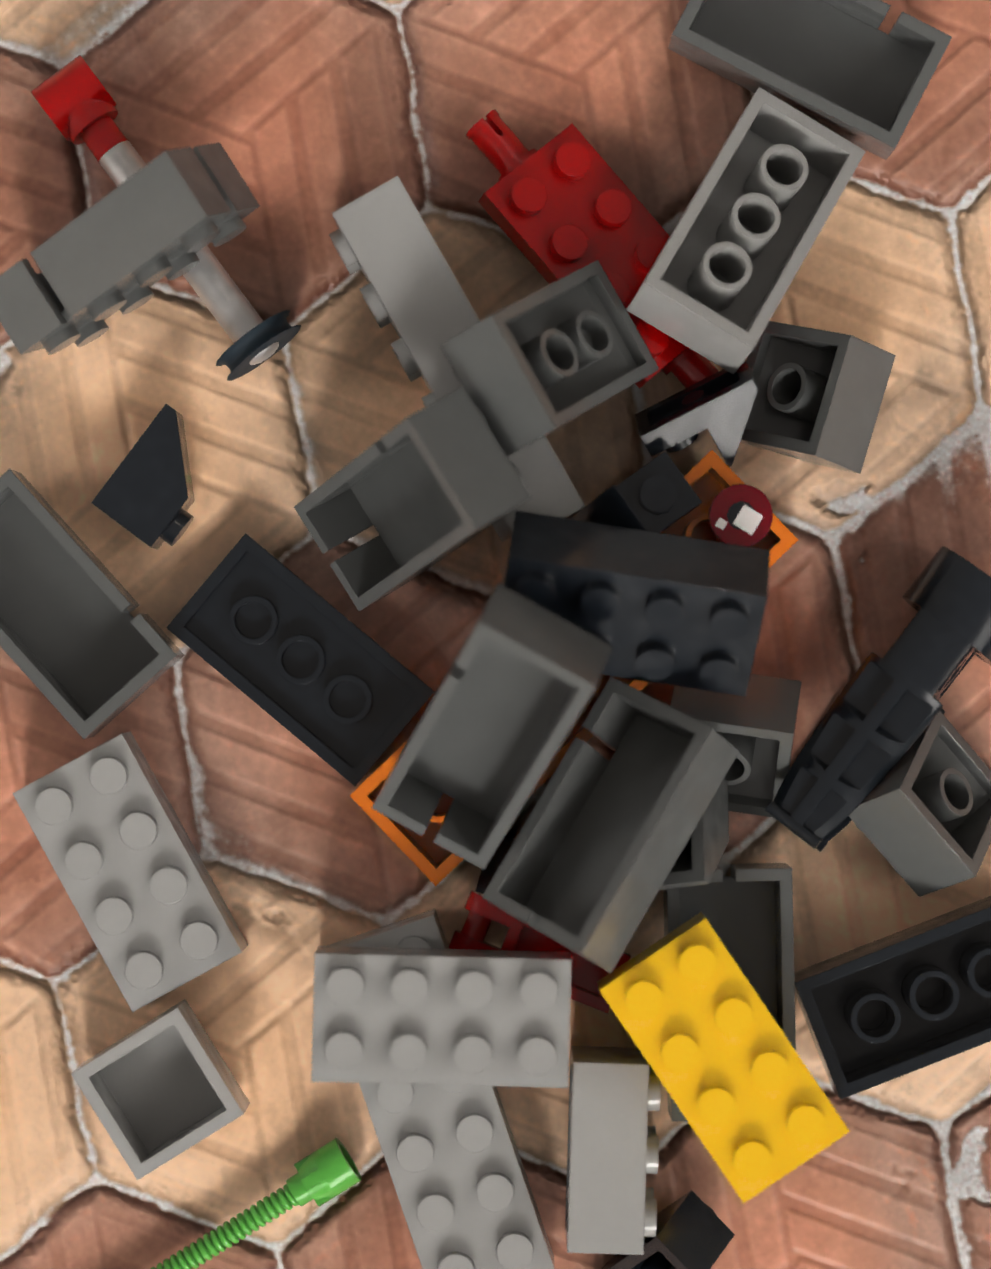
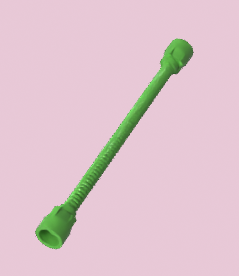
M335 1138L295 1163L294 1166L298 1173L286 1180L283 1189L278 1188L277 1193L272 1192L270 1197L265 1196L263 1201L259 1200L257 1206L251 1205L250 1210L245 1209L243 1214H237V1218L232 1217L230 1222L225 1221L223 1226H217V1231L211 1230L210 1235L206 1233L203 1239H197V1243H190V1247L185 1246L183 1251L179 1250L176 1255L172 1254L170 1260L166 1258L163 1263H158L156 1267L150 1269H197L199 1263L203 1265L206 1263V1259L211 1260L213 1255L218 1256L219 1251L224 1252L226 1247L230 1248L233 1243L237 1244L239 1238L243 1240L246 1238V1234L251 1235L253 1230L258 1231L259 1226L264 1227L266 1222L270 1223L273 1221V1218L277 1219L279 1213L285 1214L286 1209L291 1210L293 1205L304 1206L313 1199L318 1206L323 1205L360 1182L362 1178L359 1170L339 1139Z

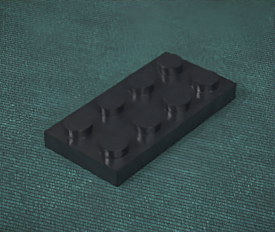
M246 533L166 627L354 786L359 783L435 692Z

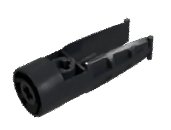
M944 546L938 550L903 595L904 600L918 613L883 658L872 652L864 660L796 758L774 800L765 809L767 813L812 848H816L820 852L825 848L829 840L852 821L849 815L897 764L937 714L941 711L944 715L943 705L938 701L971 658L975 655L991 665V577L968 560Z

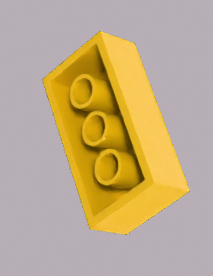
M702 912L597 982L599 991L743 1204L850 1132Z

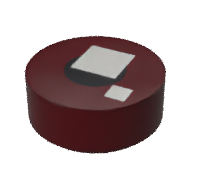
M736 484L722 490L713 499L708 513L710 528L719 541L746 547L761 541L769 532L773 520L772 507L766 495L756 487L747 484Z

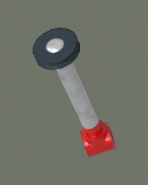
M81 55L31 91L67 141L71 140L75 145L85 143L117 187L147 165L114 122L118 115V110L115 108L117 104ZM205 246L196 253L200 262L183 276L234 343L216 362V366L226 365L229 367L230 374L227 381H232L252 371L281 350L299 332L301 325L291 326L287 322L290 310L279 312L263 321L209 247Z

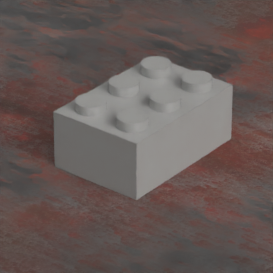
M571 1046L565 1214L567 1253L644 1255V1237H656L657 1200L654 1199V1189L646 1187V1174L658 1173L659 1138L656 1136L655 1126H648V1111L660 1110L661 1081L639 1048Z

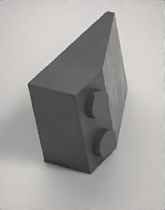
M598 260L491 314L440 346L451 364L456 378L461 382L474 405L485 416L487 426L506 456L515 453L659 370Z

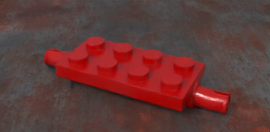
M496 109L490 111L486 115V120L481 118L465 135L501 174L498 182L479 199V204L549 285L598 260L625 309H627L668 240V233L573 123L538 151L535 148L528 150L500 118ZM628 312L659 367V370L635 383L639 389L662 371L665 375L672 372L685 388L719 372L715 365L707 358Z

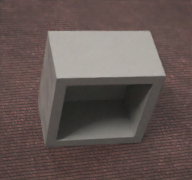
M186 999L83 1062L71 1073L137 1180L243 1115L250 1104Z

